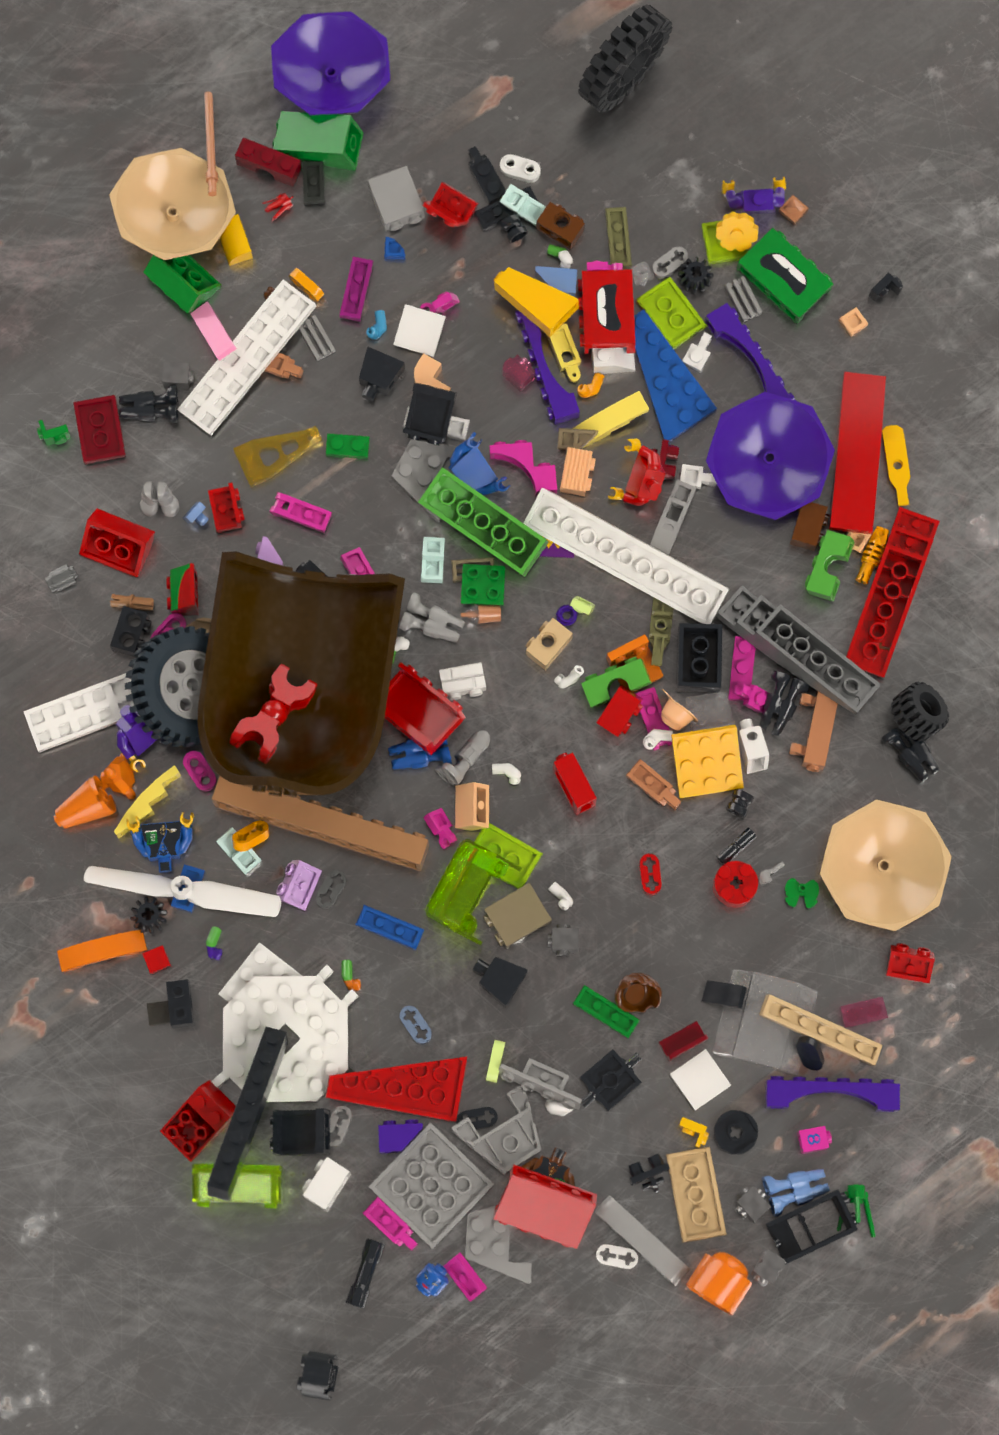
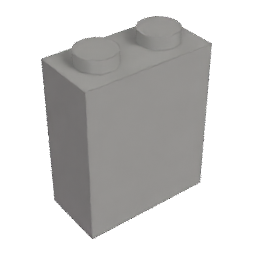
M407 166L368 179V188L385 231H396L402 228V225L408 223L415 224L420 222L422 218H425L424 208Z

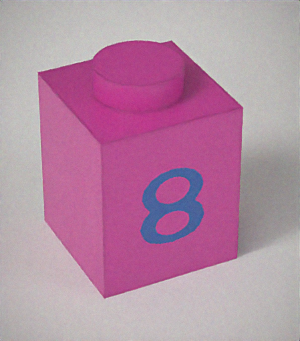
M825 1126L799 1130L797 1132L801 1154L827 1150L830 1148L829 1144L832 1143L830 1130L826 1131Z

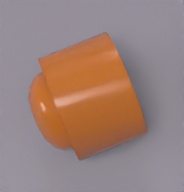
M718 1252L713 1256L708 1254L703 1256L685 1286L712 1305L733 1316L752 1283L747 1279L748 1270L739 1259L726 1252Z

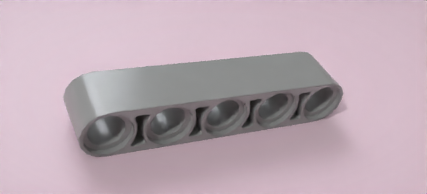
M608 1196L594 1211L602 1221L674 1286L689 1272L690 1269L611 1196Z

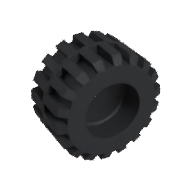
M924 682L912 683L896 695L891 703L893 708L891 711L895 722L899 725L898 727L914 740H928L947 726L946 724L949 722V712L947 711L948 707L944 702L945 700L937 690H934L932 686Z

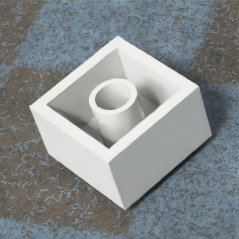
M327 1157L325 1161L322 1159L319 1161L314 1169L316 1175L313 1180L309 1178L302 1188L304 1191L303 1196L326 1212H328L351 1176L350 1171Z

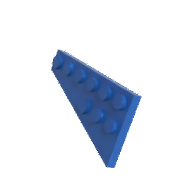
M642 310L634 315L635 350L663 439L671 442L716 412L717 408L646 311Z

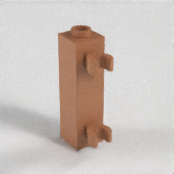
M817 691L816 697L802 693L799 705L814 707L806 746L792 743L789 751L791 755L804 756L802 766L812 772H819V770H823L825 767L838 704Z

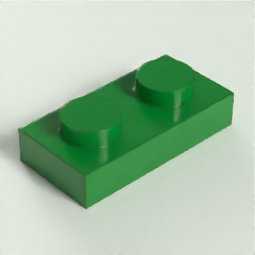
M327 433L326 456L368 459L370 436Z

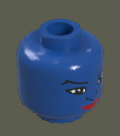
M428 1263L416 1276V1287L427 1297L430 1295L438 1296L449 1283L446 1275L448 1271L439 1263L437 1265Z

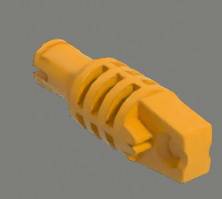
M877 526L868 540L861 557V568L855 578L857 582L861 583L863 581V584L868 585L873 569L878 567L889 536L888 529Z

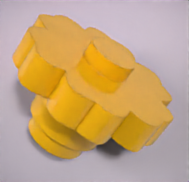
M731 212L724 215L722 221L717 223L716 238L720 240L721 247L726 248L728 251H733L736 248L739 252H743L745 249L747 250L752 247V242L758 240L759 227L754 224V218L747 213Z

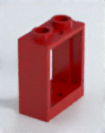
M565 752L555 758L556 761L553 762V772L576 816L595 807L597 797L574 753L567 754Z

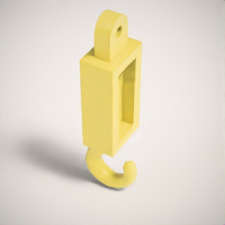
M565 323L551 337L547 334L546 336L560 372L565 370L569 381L577 382L581 376L578 368L581 364V359L568 325ZM570 352L573 360L564 362L561 356L562 353Z

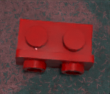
M902 943L891 945L886 976L930 984L935 961L934 953L924 947L913 949Z

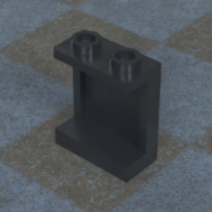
M415 382L403 433H406L407 438L419 440L422 437L428 439L427 443L440 445V442H446L457 392Z
M315 1108V1110H273V1115L270 1117V1126L273 1128V1137L270 1138V1149L273 1151V1155H330V1110L325 1108Z

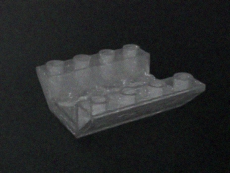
M733 969L729 984L742 985L747 987L742 1009L723 1007L712 1054L732 1060L736 1058L776 1069L777 1072L797 1077L801 1059L796 1045L798 1039L804 1035L760 1016L759 1013L765 996L770 994L813 1014L818 991L797 982L763 973Z

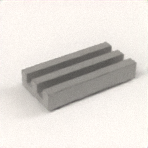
M744 276L738 280H733L732 283L725 284V288L743 322L762 314V310ZM740 284H742L756 312H753L748 300L746 299L740 287ZM733 287L736 288L749 315H745L732 289Z
M316 315L311 316L312 318L306 319L299 327V331L315 359L319 361L336 351ZM312 323L317 327L329 350L326 351L311 325ZM305 327H308L322 354H318L304 330Z

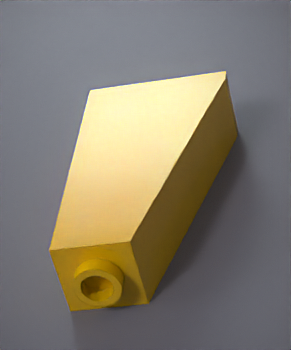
M510 267L504 272L500 271L494 278V290L549 337L579 309V300L576 297Z

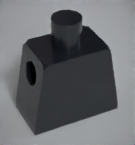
M367 347L359 375V384L365 387L362 397L373 401L377 392L387 395L404 372L405 362Z
M495 957L490 965L479 958L473 967L474 971L483 976L479 985L505 1008L528 973L527 969Z

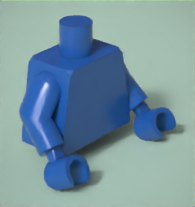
M472 433L468 440H465L455 448L448 469L454 476L482 495L506 491L511 485L503 486L502 481H505L507 477L504 476L498 480L478 449L482 439L478 442L474 441L473 438L477 433Z

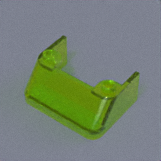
M465 839L459 844L426 906V915L453 932L481 945L483 941L472 936L477 928V919L471 915L491 877H502L506 874L509 866L520 872L522 867L470 839Z
M192 1164V1202L197 1204V1207H210V1203L228 1202L208 1196L206 1185L214 1164ZM243 1165L230 1202L264 1204V1208L277 1209L278 1205L284 1206L285 1169L278 1165Z

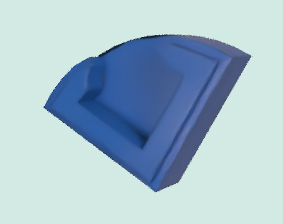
M385 237L384 259L405 260V251L395 239Z

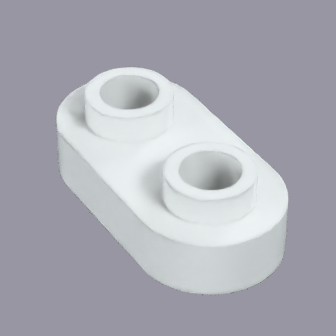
M509 154L500 161V170L507 177L528 183H533L540 177V166L533 160ZM513 162L514 165L510 167L507 163ZM528 168H533L534 171H533V172H528L527 169H528Z

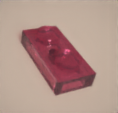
M883 997L839 1007L844 1028L888 1019Z

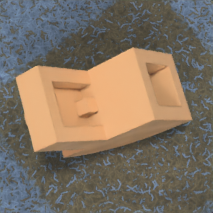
M423 353L414 370V383L417 382L451 391L449 386L437 380L442 371V363Z

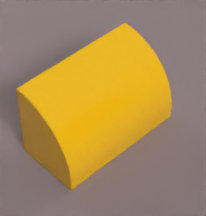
M235 214L220 236L229 266L253 258L239 214Z

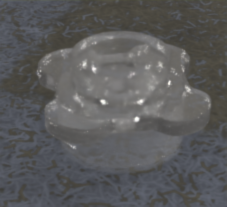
M641 262L635 267L630 268L632 269L636 285H642L643 282L651 281L654 278V274L650 272L647 262Z

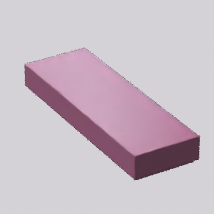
M208 301L190 313L219 361L237 349Z

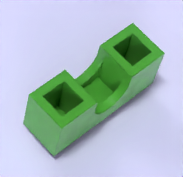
M827 530L826 535L821 537L819 543L821 549L819 554L815 555L812 567L814 568L812 574L807 576L805 582L806 590L810 595L834 602L840 580L837 576L828 574V567L836 560L848 562L855 543L852 537Z
M633 657L624 661L625 665L617 668V665L606 668L605 673L597 676V673L585 677L586 681L581 684L590 707L595 708L610 702L612 699L610 686L618 679L625 680L632 692L653 684L643 659L637 660V657Z

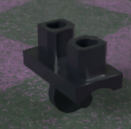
M659 1153L647 1158L652 1168L651 1170L644 1172L640 1161L628 1166L631 1176L629 1180L632 1186L649 1179V1182L642 1184L644 1191L652 1188L654 1193L659 1192L657 1185L665 1183L663 1177L654 1179V1176L670 1169L667 1163L664 1164Z

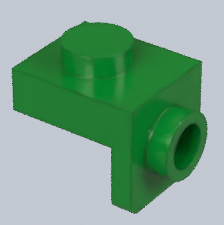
M43 420L38 421L40 425L37 428L40 440L44 439L47 446L54 443L56 445L63 444L67 439L71 438L66 424L46 430Z

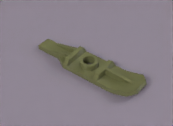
M654 597L649 631V642L653 648L651 665L662 666L663 650L670 643L674 608ZM663 623L665 627L659 628L657 624Z

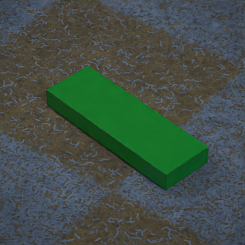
M585 985L573 1002V1005L629 1039L640 1021L637 1017L621 1010L616 1004Z

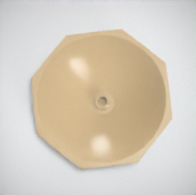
M183 148L134 158L109 194L121 238L162 260L212 250L236 213L224 171L216 166V171L218 172V182L216 183L217 195L211 197L208 195V183L206 182L205 175L207 172V161Z
M875 800L832 825L820 876L845 918L897 931L940 905L952 856L926 812Z

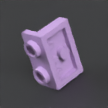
M292 860L285 869L286 875L283 882L277 888V896H280L281 902L306 911L322 871L303 861Z

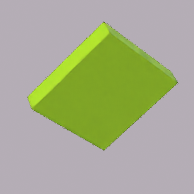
M722 220L701 224L708 265L738 261L749 251V249H745V251L739 252L736 248L733 251H728L726 248L721 247L720 240L716 238L717 223Z

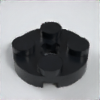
M737 1110L725 1112L719 1117L714 1126V1139L717 1145L730 1155H740L748 1152L755 1145L758 1138L757 1123L746 1112ZM731 1127L741 1128L740 1138L737 1139L736 1136L732 1137L730 1135L732 1132Z

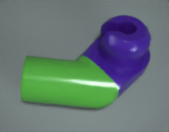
M215 926L211 928L206 940L207 955L210 959L220 960L223 951L216 947L222 930Z

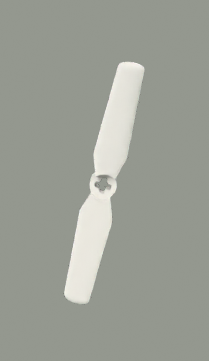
M89 866L84 874V881L87 883L154 897L174 896L179 900L188 899L189 902L202 908L276 917L281 908L280 896L212 881L191 882L186 876H178L172 880L161 875ZM182 884H184L186 888H183L182 891H179L178 888L181 887Z

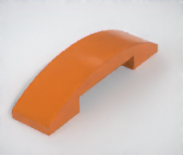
M135 930L79 943L58 950L57 953L63 973L100 961L145 952L147 947L144 934L141 933V930Z

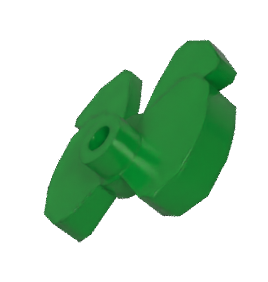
M795 878L787 881L785 885V901L789 906L796 907L799 896H804L807 909L813 908L818 903L816 899L819 894V886L815 880H810L806 884H800Z

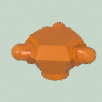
M121 753L101 772V782L105 788H111L113 791L125 795L129 800H133L136 797V793L132 789V785L135 783L134 773L130 768L128 760Z

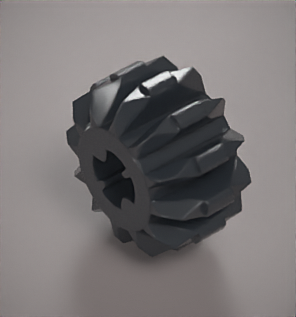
M695 257L694 262L688 258L686 264L680 265L681 271L678 272V277L681 278L679 281L680 285L686 284V291L693 288L694 294L697 292V288L703 292L705 291V286L710 287V280L714 276L710 272L712 266H705L707 262L705 259L701 263L698 262V257ZM692 273H693V275H695V273H698V274H699V277H698V275H697L696 277H693V276H692Z
M144 897L145 904L142 905L138 900L136 904L139 906V909L131 908V911L137 915L131 916L130 919L131 921H137L134 927L135 929L141 927V933L144 934L147 928H149L150 934H154L153 927L156 926L160 931L162 927L159 925V922L167 923V920L161 916L167 915L168 912L167 910H161L164 904L163 902L157 904V898L154 897L151 903H149L148 897ZM147 911H151L152 914L154 913L151 916V920H147L144 917L147 915Z

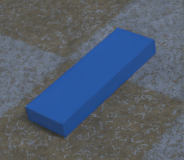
M366 905L363 906L356 922V926L414 950L417 949L424 933V929Z

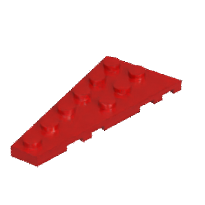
M467 1056L330 1075L325 1098L456 1122Z

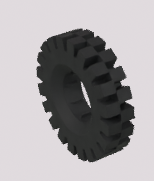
M650 4L643 5L642 8L636 9L631 16L628 15L622 21L621 27L617 26L611 32L609 41L605 40L599 47L601 51L594 54L589 62L592 65L587 67L582 75L584 78L580 80L578 94L601 113L613 109L614 105L617 106L621 103L625 95L628 96L634 90L635 84H640L646 77L644 73L652 69L656 63L654 59L662 54L665 49L663 46L668 43L669 34L672 32V22Z

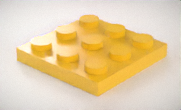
M736 725L671 735L680 798L744 788Z

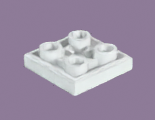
M405 304L393 345L434 357L446 316Z
M706 1049L670 1073L671 1078L694 1111L731 1086Z

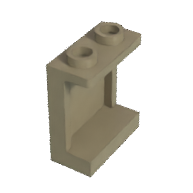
M530 883L485 908L484 913L486 915L483 916L488 927L493 926L497 934L494 937L500 946L504 945L506 949L542 926L545 927L552 922Z

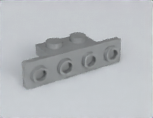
M529 1058L523 1072L501 1064L499 1067L498 1075L503 1080L510 1083L516 1082L523 1089L530 1092L534 1090L547 1100L552 1101L554 1099L561 1102L567 1109L579 1110L582 1099L563 1091L569 1080V1075Z

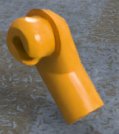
M595 373L590 384H580L577 388L579 396L588 398L598 394L605 376Z

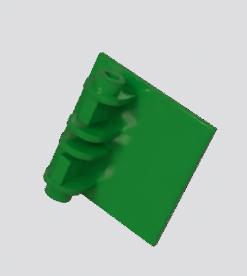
M463 564L461 604L504 606L505 566Z

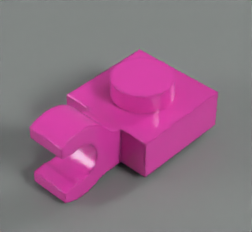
M443 292L437 296V300L433 301L432 304L423 303L420 308L423 310L430 308V312L438 314L445 312L460 301L456 294Z
M736 684L734 689L736 695L745 698L744 706L757 713H763V705L766 702L767 694H770L769 692L756 685L747 686L745 684L742 687Z
M442 808L432 811L423 817L434 836L439 834V844L443 849L457 841L455 834L450 830L453 825Z

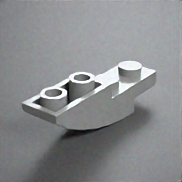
M680 480L676 481L650 546L670 555L697 487Z

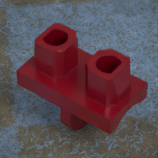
M662 439L660 459L665 471L664 479H675L676 466L666 465L665 461L666 459L678 460L679 447L668 444L669 440ZM654 448L651 449V450H653V451L656 452V453H657V451H658L657 449H654Z

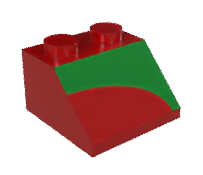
M194 563L171 569L170 576L166 578L167 589H171V597H167V609L171 610L172 614L178 613L182 616L199 615L198 574Z

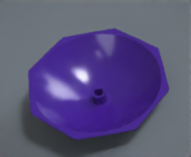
M351 11L303 14L271 45L274 88L309 115L359 112L390 82L387 38Z
M765 391L721 414L706 463L728 505L776 520L820 498L835 449L813 406Z

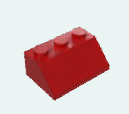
M96 508L87 519L79 555L138 578L151 550L155 531Z

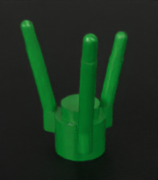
M848 1185L845 1194L848 1200H850V1204H855L856 1222L860 1223V1204L864 1202L871 1237L875 1238L876 1235L868 1202V1192H865V1185ZM839 1216L837 1231H841L843 1221L841 1216Z

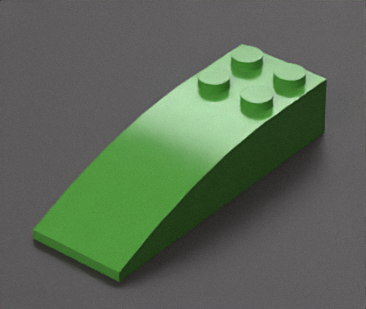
M443 467L418 501V503L524 577L549 543L548 540Z

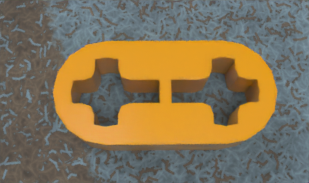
M295 268L289 274L290 280L313 301L318 302L324 296L321 288L298 268Z
M255 821L234 833L232 836L233 848L236 851L245 852L265 841L269 837L268 824L265 821Z

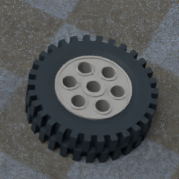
M194 626L178 627L154 636L150 641L141 645L142 649L137 650L134 654L136 659L131 660L128 665L133 669L126 672L125 678L131 679L130 682L125 683V690H131V694L126 695L127 702L133 700L134 706L129 707L131 713L137 711L139 716L134 718L136 723L144 722L145 725L141 729L145 733L153 731L150 737L155 740L162 738L161 743L163 744L172 743L174 747L182 745L183 747H190L201 744L198 731V703L209 633H206L204 628L195 630ZM194 661L198 663L199 671L195 669ZM174 664L178 665L179 673L174 670ZM187 681L192 684V690L188 689ZM167 683L172 686V693L167 690ZM180 701L184 702L185 710L181 709Z

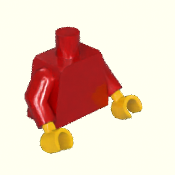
M637 438L627 439L631 442L632 446H624L625 450L628 452L638 451L625 489L626 492L624 493L622 488L610 487V489L615 490L616 494L615 496H608V498L612 500L623 499L624 502L642 506L648 503L649 500H657L662 490L661 486L665 478V471L661 465L659 454L644 445L641 446V442Z

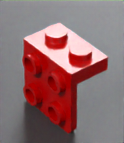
M442 182L432 201H424L422 206L427 208L425 211L434 217H437V215L442 217L446 225L454 228L455 226L467 225L479 203Z

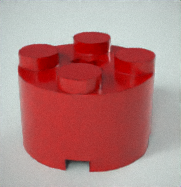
M731 861L721 866L713 881L715 897L730 908L745 906L752 900L758 889L756 872L751 865L741 861ZM733 880L740 883L738 889H735L734 885H730Z

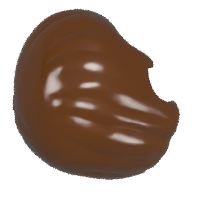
M640 972L631 973L621 979L615 991V1002L625 1012H646L650 1007L657 1008L662 999V990L658 982L651 976Z

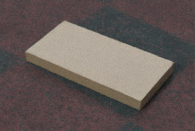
M710 1147L666 1154L682 1243L727 1235Z

